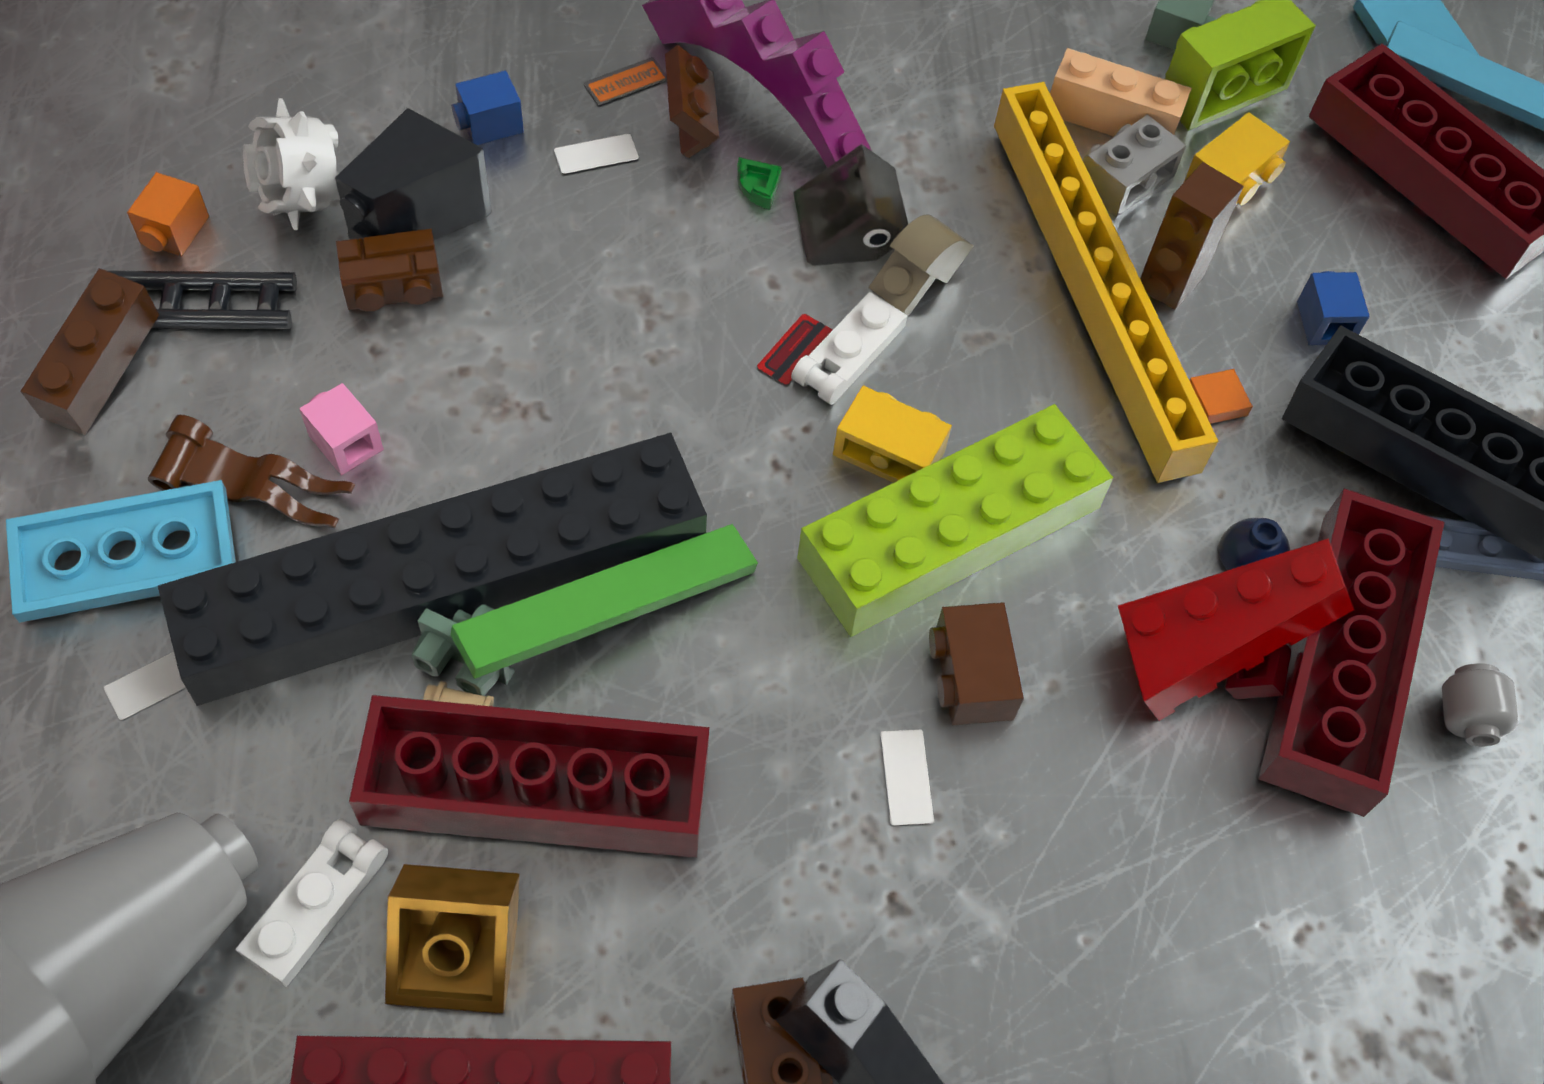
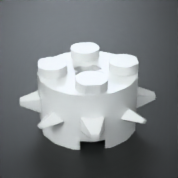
M283 98L278 99L276 117H256L249 123L248 127L255 131L253 144L243 145V166L249 192H259L262 202L258 206L260 211L268 214L273 213V215L287 213L293 230H298L300 212L322 211L329 206L332 200H340L335 177L339 174L336 171L335 151L338 147V134L333 124H323L319 118L306 116L304 111H299L294 117H289Z

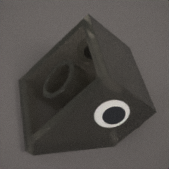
M862 144L793 192L806 259L812 266L876 261L893 250L890 244L908 225L895 167Z

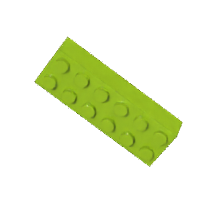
M1053 404L802 527L797 559L851 638L1100 509L1113 476L1059 408Z

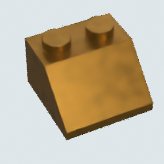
M404 864L388 895L385 1004L504 1013L517 930L520 873Z

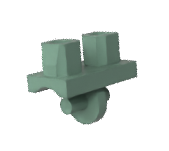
M484 604L477 608L473 615L458 610L453 620L426 608L418 619L421 637L418 639L411 655L414 666L417 669L432 676H439L450 658L464 664L455 677L457 686L465 692L485 696L497 681L507 685L515 673L513 667L507 666L474 679L451 637L452 625L495 610L494 608Z

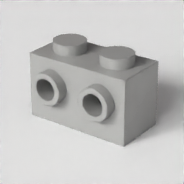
M1147 114L1133 125H1124L1114 138L1105 144H1097L1092 147L1085 155L1083 163L1105 208L1117 217L1175 176L1187 145Z

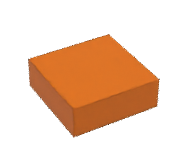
M1234 369L1191 377L1189 380L1210 424L1249 415L1253 406Z

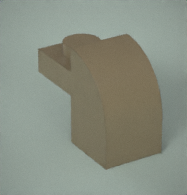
M922 215L909 223L890 244L894 251L868 288L909 316L936 278L948 283L974 245L932 215Z

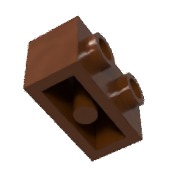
M803 977L732 988L730 1004L743 1084H833L832 1076L776 1021V1018L804 984Z

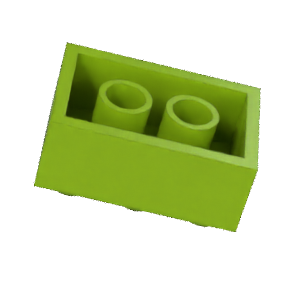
M1258 0L1251 6L1231 14L1226 13L1214 21L1199 27H1191L1181 33L1177 40L1170 66L1165 74V80L1192 88L1180 122L1190 131L1288 89L1316 25L1291 0Z

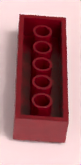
M1383 43L1325 79L1308 117L1501 276L1507 279L1544 252V169Z
M1345 488L1342 490L1323 518L1318 541L1329 538L1354 611L1291 646L1292 653L1284 695L1278 698L1259 780L1365 817L1388 795L1445 522Z
M372 695L349 803L360 826L697 858L710 727Z
M297 1036L290 1084H671L672 1041Z

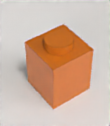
M157 172L127 211L141 244L153 251H166L181 257L209 218L198 185Z

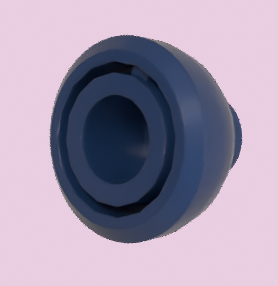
M1268 518L1243 519L1230 526L1219 542L1220 559L1227 570L1290 551L1289 541L1280 525Z

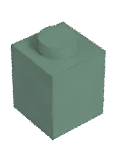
M1159 0L1145 40L1175 50L1181 33L1191 27H1199L1216 20V18L1209 16L1215 0Z

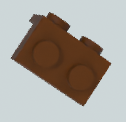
M677 45L665 54L670 121L679 127L681 154L690 158L720 138L714 72L707 68L706 64L699 57L692 56Z

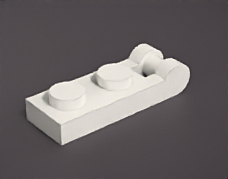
M869 292L809 356L805 355L799 360L793 369L791 379L803 387L810 385L819 391L818 397L830 405L834 404L904 329L908 315ZM825 368L826 370L831 372V374L828 375L822 370Z
M342 818L336 820L328 828L320 846L236 948L240 956L285 987L294 979L387 858L388 849L374 839L366 842L356 835L357 828ZM343 854L353 860V865L345 875L333 868Z

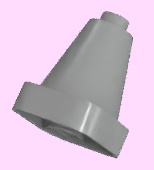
M174 813L0 884V1084H96L95 1079L246 907L247 896L242 880L257 870L258 861L249 841L230 819L216 813L199 824L183 813Z

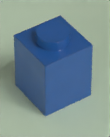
M506 70L455 84L458 103L451 105L454 120L459 131L466 129L472 143L481 145L524 133L521 100Z
M1325 271L1311 273L1297 300L1308 345H1327L1340 326L1359 335L1370 317L1357 272Z

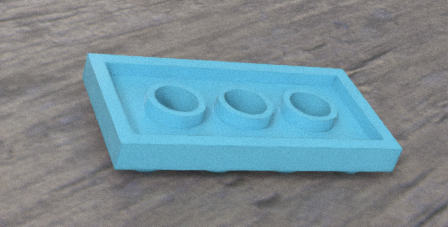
M222 480L6 519L12 614L19 623L160 596L157 585L236 562L227 492ZM179 530L190 533L188 542L181 548L170 550L163 547V542L170 533ZM125 540L136 543L135 550L127 558L121 560L109 558L110 550L115 544ZM67 551L81 552V558L74 567L68 570L55 569V562L61 554Z

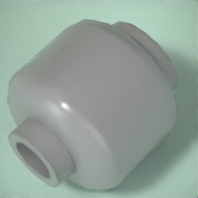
M1482 663L1464 665L1457 668L1454 675L1450 676L1443 683L1442 698L1445 726L1454 735L1466 738V743L1479 747L1495 745L1500 742V737L1511 733L1518 726L1514 681L1504 673L1499 672L1497 667Z

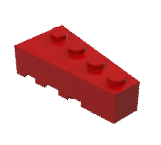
M1329 538L1118 605L1143 700L1158 721L1176 712L1174 710L1175 707L1197 695L1198 698H1201L1218 688L1217 683L1244 668L1248 671L1265 661L1263 657L1287 643L1292 646L1354 611Z

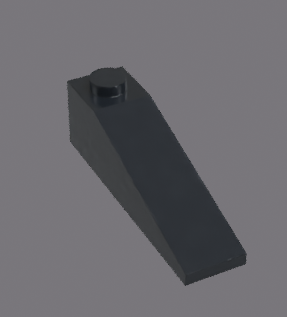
M842 959L809 976L776 1018V1021L839 1084H944L888 1005Z

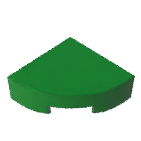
M739 157L737 181L742 193L754 204L770 210L781 179L782 167Z

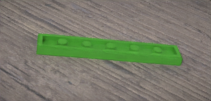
M730 524L452 625L451 637L473 678L476 679L755 572L758 562L734 525Z

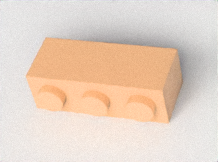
M1067 48L1055 75L1050 95L1062 119L1114 137L1124 125H1133L1148 114L1174 135L1192 88Z

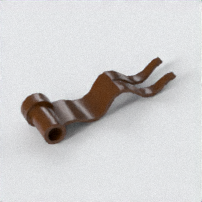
M187 415L175 416L166 432V437L169 440L148 476V481L153 486L164 491L179 488L182 482L197 485L222 480L226 488L228 501L237 503L250 499L261 501L299 523L335 529L339 521L337 517L317 512L304 506L269 479L270 477L281 479L303 491L318 495L352 494L355 483L322 479L280 455L246 456L219 442L211 440L213 431L203 422Z

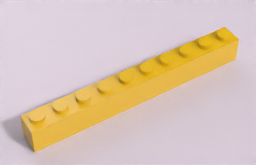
M1045 82L1004 88L994 128L1156 482L1160 483L1202 473L1219 441Z

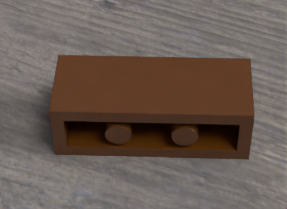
M1204 162L1198 166L1172 195L1140 277L1146 292L1152 298L1163 302L1174 310L1177 309L1203 279L1244 187Z
M101 268L97 270L20 391L40 418L84 436L87 434L159 317V313L145 286Z

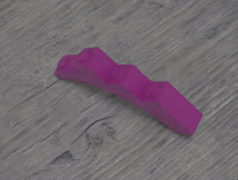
M649 0L642 5L662 44L682 42L702 46L726 57L747 71L770 91L800 125L817 149L833 178L847 175L848 166L851 162L861 158L868 159L874 155L836 79L844 73V70L825 31L794 39L775 0H766L745 7L742 0Z

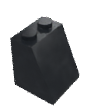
M409 108L335 177L340 197V206L344 213L349 239L432 228L433 237L436 240L482 220L492 212L483 148Z

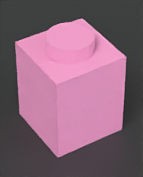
M343 383L328 392L317 394L309 403L299 408L308 436L341 476L384 450L376 421Z

